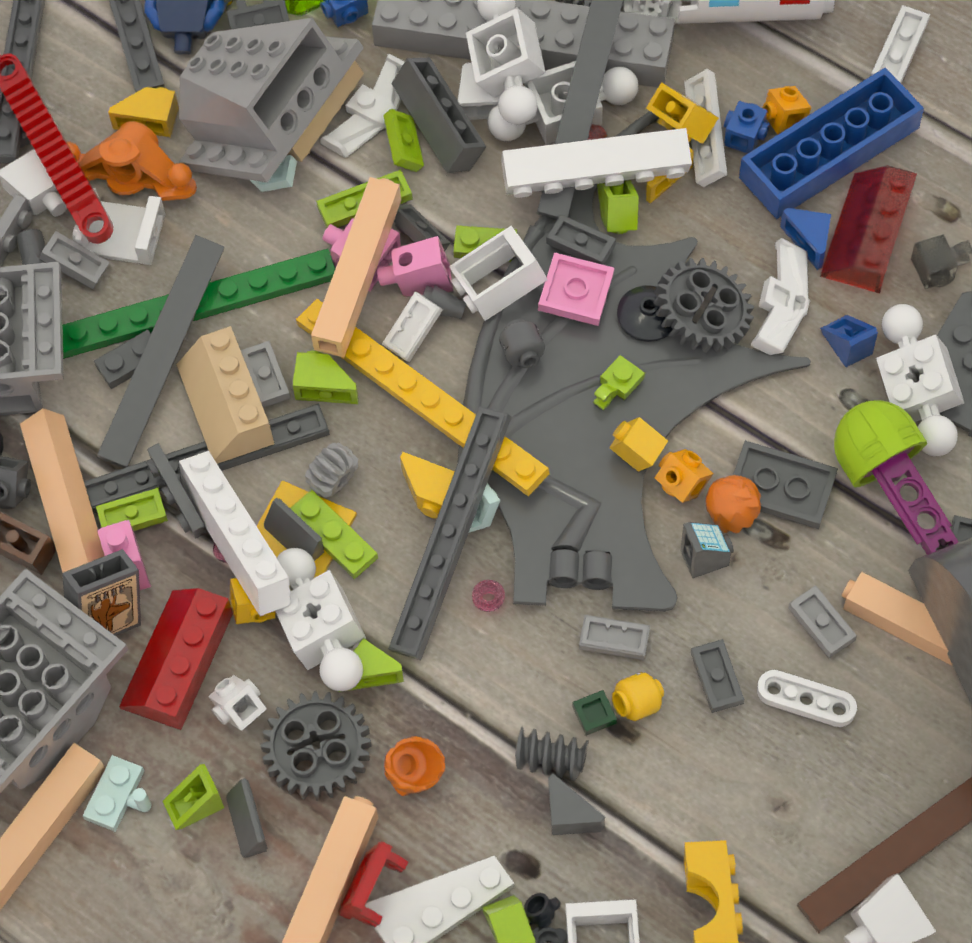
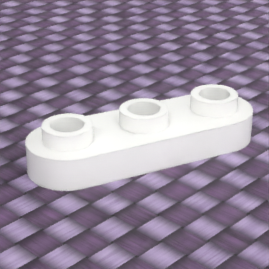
M779 670L765 672L758 681V697L769 706L835 727L847 726L855 717L857 703L854 697L845 691ZM774 686L780 692L778 694H771L768 688ZM802 697H808L811 699L812 703L809 705H805L800 701V699ZM833 708H842L844 710V714H835L833 712Z

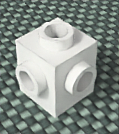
M235 675L219 682L215 687V691L208 696L215 705L212 712L224 725L229 722L241 731L267 709L258 697L261 694L258 688L249 679L244 682Z

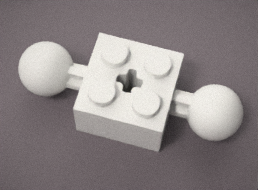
M477 0L478 11L488 22L466 32L476 84L493 97L501 94L498 103L499 112L507 122L514 125L525 124L534 117L537 111V99L534 93L529 88L523 86V84L546 73L535 22L520 9L515 8V0Z
M576 61L546 70L545 74L525 83V87L529 88L537 99V111L529 122L521 125L511 124L501 116L498 105L495 106L488 116V128L491 134L501 141H512L521 136L526 125L536 122L545 144L555 142ZM614 67L604 74L590 131L602 127V104L600 101L607 100L614 105H625L635 98L639 87L638 80L630 69Z
M898 304L889 308L884 314L882 330L886 338L898 344L900 349L877 357V363L889 402L904 409L914 422L922 420L918 428L927 441V445L922 451L930 456H943L955 447L958 433L954 423L947 417L941 416L940 412L964 404L962 393L947 347L936 334L917 341L923 328L920 313L910 305Z
M299 548L284 550L278 555L277 560L289 577V587L292 590L290 591L291 605L278 609L275 612L289 643L307 670L320 664V676L326 686L335 691L350 690L359 683L363 674L361 659L355 652L348 649L362 641L363 638L366 639L343 588L330 570L314 578L316 566L308 552Z

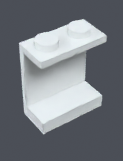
M149 196L146 208L101 201L113 223L114 229L111 237L106 242L100 244L89 242L77 224L75 225L73 241L100 257L152 265L165 217V210L161 197ZM101 220L93 222L90 225L89 232H99L103 228L104 222Z

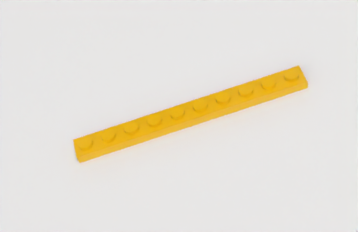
M316 299L296 318L298 326L310 335L323 304L319 299ZM355 326L344 358H341L464 448L476 414ZM504 437L492 470L529 496L550 474L549 468L509 438Z

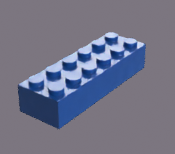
M884 67L741 158L739 178L777 220L782 217V212L786 208H796L919 129L924 107Z

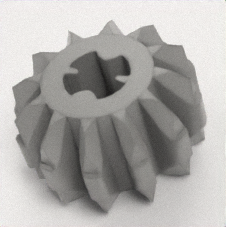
M331 443L327 448H323L321 453L315 456L314 461L309 464V469L305 474L306 483L311 486L310 488L313 491L321 494L324 498L332 497L337 492H340L348 484L350 478L354 476V472L358 468V458L347 446L344 447L340 443Z

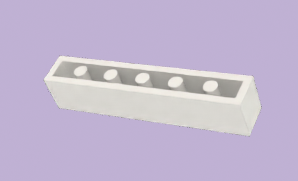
M686 128L502 151L501 157L506 195L514 194L516 198L528 197L532 195V192L543 190L546 194L559 193L563 191V188L575 187L576 190H586L592 188L593 184L605 183L606 186H617L623 184L624 180L636 179V182H648L653 180L655 176L666 175L669 179L679 178L689 171L692 164Z
M206 451L180 460L179 469L183 488L259 616L291 605L288 575L210 452Z

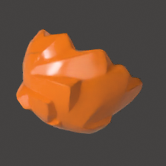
M730 475L717 479L709 487L705 498L706 509L714 524L719 525L721 531L724 533L731 531L737 534L744 527L749 528L752 526L754 519L758 517L761 509V495L754 482L743 476Z
M418 736L405 738L399 741L386 754L384 761L385 776L401 796H406L410 793H421L433 787L440 780L445 771V757L439 747L429 739Z

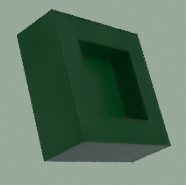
M604 690L572 702V707L585 736L617 724V718Z

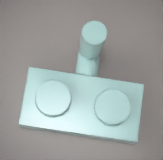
M112 755L87 805L83 818L86 821L116 832L128 806L141 812L149 811L151 802L145 790L137 788L144 774L143 767Z

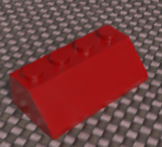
M200 588L172 590L119 705L120 709L182 730L232 618L233 611L229 598Z

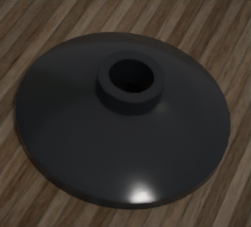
M645 285L633 288L621 298L618 304L617 318L621 328L629 336L637 340L658 341L669 336L672 331L671 326H661L665 317L656 316L660 308L653 303L657 298V295L654 294L657 286ZM645 306H651V307H653L654 309H653V310H647V309H645L644 307H645Z

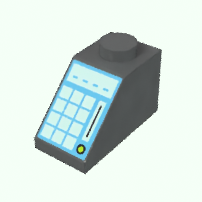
M696 522L683 524L680 551L692 578L729 566L731 553L734 552L730 537L728 534H722L719 525Z

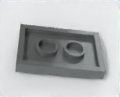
M745 440L733 475L746 477L755 483L761 495L760 512L819 529L838 468Z

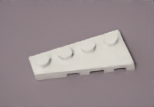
M492 856L368 902L365 907L383 916L380 925L373 928L384 943H433L479 912L482 907L489 905L514 888V882L496 857Z

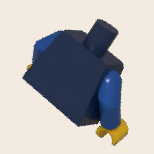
M145 0L144 12L154 29L161 31L164 38L174 39V53L188 55L192 53V39L206 38L207 32L213 30L223 15L226 6L230 5L233 1L224 3V0Z

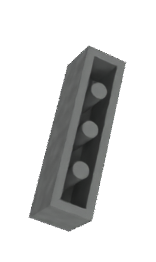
M407 58L391 84L447 173L470 171L485 150V143L431 58Z

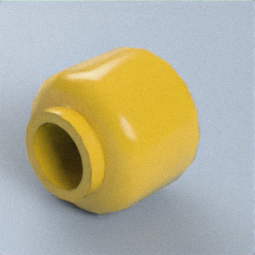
M639 672L620 680L616 684L615 690L612 693L613 706L621 717H626L630 721H638L660 710L664 689L659 680L654 679L648 673Z

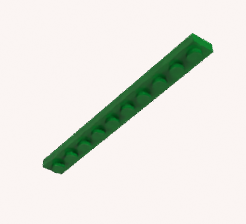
M329 249L210 282L193 321L331 282L335 267ZM169 294L63 324V359L131 340L146 330L151 334Z

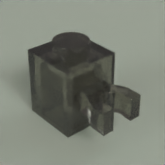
M944 234L915 243L911 261L924 288L928 289L934 286L940 288L954 281L958 265L970 262L969 254H972V247L967 240L950 248Z

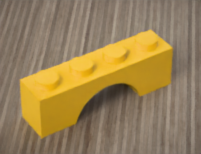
M726 840L684 842V870L687 892L703 897L716 911L715 917L708 924L694 930L693 943H739L738 934L743 933L741 913H735L734 905L739 904L738 883H731L730 876L735 875L734 854H728Z

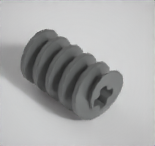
M522 726L515 751L516 767L522 770L528 761L530 772L535 773L542 764L543 773L547 776L555 767L558 778H563L566 771L569 770L570 780L576 781L580 773L583 772L589 740L585 741L582 748H578L577 738L573 737L567 746L564 743L562 734H559L555 743L551 742L550 732L546 731L543 738L539 740L537 729H533L529 736L525 737Z

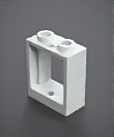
M509 226L449 266L455 276L450 281L460 296L465 293L467 294L463 300L472 314L478 311L485 321L548 280L539 263L512 226ZM516 256L522 264L521 267L480 294H476L471 286L472 284Z
M636 899L566 904L565 914L568 943H577L576 926L627 923L629 943H640Z

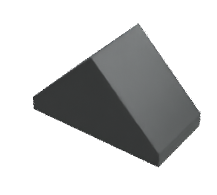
M552 774L548 778L552 835L601 832L605 827V816L556 775Z

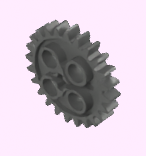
M689 258L686 264L680 260L675 267L670 266L659 280V285L654 291L657 298L653 302L654 305L660 307L656 316L665 317L661 326H671L672 331L669 336L673 337L679 334L681 336V345L688 340L691 342L692 350H695L699 344L702 345L704 353H707L711 346L716 353H719L723 346L729 350L734 343L738 344L750 329L749 325L754 319L750 313L753 311L754 305L748 304V301L752 295L742 293L746 284H737L735 282L738 277L737 274L728 276L727 266L719 270L717 269L716 261L707 266L705 259L701 258L696 265L695 261ZM711 287H715L716 291L705 307L697 323L694 324L692 322L694 315Z
M317 691L313 692L312 700H307L304 694L301 693L299 697L300 703L295 704L291 699H287L289 707L287 711L279 707L276 708L279 716L278 720L268 718L269 726L273 730H263L262 732L264 739L268 740V742L262 743L261 749L262 752L269 753L262 757L264 765H272L268 769L270 777L279 775L276 780L279 788L288 783L287 790L290 795L297 789H300L301 798L304 800L309 791L314 793L316 801L320 799L321 791H326L328 796L333 798V788L338 787L345 793L344 782L348 780L356 784L357 779L354 772L365 773V766L360 761L370 760V753L364 750L372 747L371 739L365 738V736L370 734L369 727L366 725L361 726L364 722L363 714L354 716L356 712L354 704L344 708V697H339L334 703L332 702L331 692H327L323 700L319 699ZM326 720L336 722V726L331 730L320 728V725ZM294 730L304 732L303 736L298 740L287 738L288 734ZM342 735L345 736V739L343 740L338 739ZM319 741L321 748L314 750L312 743ZM340 750L346 753L345 757L340 761L329 759L330 754L334 751ZM289 751L294 752L292 755H287ZM308 760L313 763L312 767L307 771L296 769L297 765L302 761Z

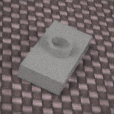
M584 615L579 649L645 660L650 625Z

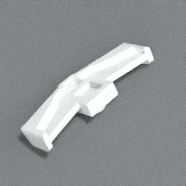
M391 54L387 55L386 62L374 89L363 84L346 104V112L353 116L327 136H323L320 139L321 145L347 158L386 128L383 115L390 109L397 111L401 102L398 93L391 83L404 64V61Z
M780 238L775 243V249L777 250V279L770 276L764 281L759 307L770 313L751 343V346L769 355L784 352L802 318L807 315L810 302L808 298L807 251L783 238Z

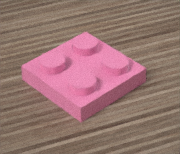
M554 253L547 274L548 280L544 284L539 300L538 311L599 326L615 268Z

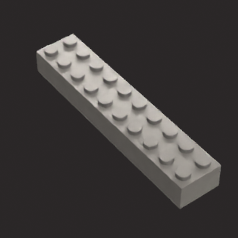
M378 0L372 22L374 46L471 60L466 32L488 21L480 15L477 8V0ZM515 0V8L520 9L535 22L545 71L576 61L590 7L548 0ZM620 11L605 73L614 67H625L636 75L638 85L659 87L661 82L665 84L674 38L675 19Z

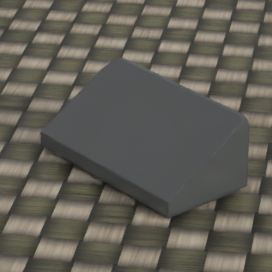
M274 499L264 521V528L286 549H303L315 561L324 553L322 538L281 499Z
M244 778L228 792L226 800L241 855L243 858L266 852L268 848L249 781Z

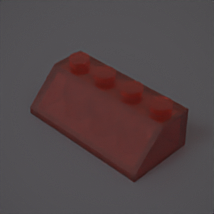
M889 165L854 173L820 277L880 294L913 193L917 173Z

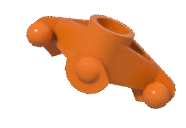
M138 122L124 123L118 131L85 154H81L77 144L71 141L67 142L88 180L91 181L97 178L107 180L108 188L113 193L131 195L144 188L154 189L162 201L187 199L196 193V182L192 178V171L189 166L184 163L174 164L159 147L156 134L144 124Z

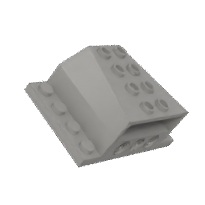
M313 18L213 32L205 39L204 45L195 57L190 59L186 69L180 75L179 120L195 141L188 146L186 153L179 163L188 165L191 171L268 182L364 47L358 39L325 36Z
M59 261L0 267V416L38 412L43 408L39 382L64 379L62 285Z
M26 568L0 595V793L10 782L21 790L48 776L72 744H77L95 724L111 689L106 674L129 650L124 642Z

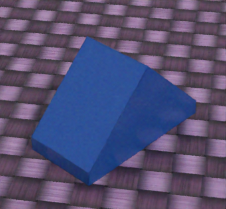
M786 208L782 212L780 227L796 246L807 251V259L819 270L823 266L831 214Z
M845 315L820 328L822 334L845 367L873 354L878 332L876 327Z

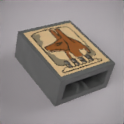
M123 549L62 573L64 598L114 636L141 625L139 570Z

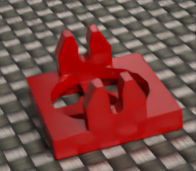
M382 841L377 843L365 853L338 910V915L348 920L355 918L376 928L377 925H380L383 916L365 907L380 872L383 866L401 873L406 869L409 862L391 852L392 846Z

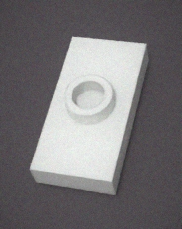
M415 292L382 345L405 361L410 362L443 309L420 293Z

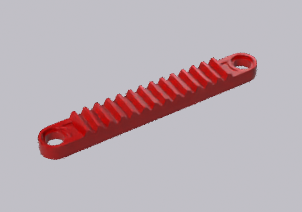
M13 54L0 55L1 91L56 186L67 209L89 242L94 244L106 242L111 237L114 229L109 215L20 60ZM15 65L13 73L8 76L1 75L4 67ZM97 220L104 222L103 228L99 232H89L90 225Z

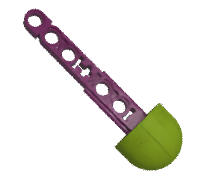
M873 400L858 404L842 417L834 438L837 460L852 485L856 488L877 480L917 545L921 544L927 555L936 551L939 547V542L942 546L947 544L951 546L959 543L950 529L951 523L911 461L927 445V441L911 416L901 407L887 401ZM903 475L907 476V478L900 480L897 485H894L893 482L898 481ZM901 487H913L917 492V499L912 502L904 500L900 495ZM923 513L931 515L935 522L934 527L929 530L921 528L917 522L918 515Z

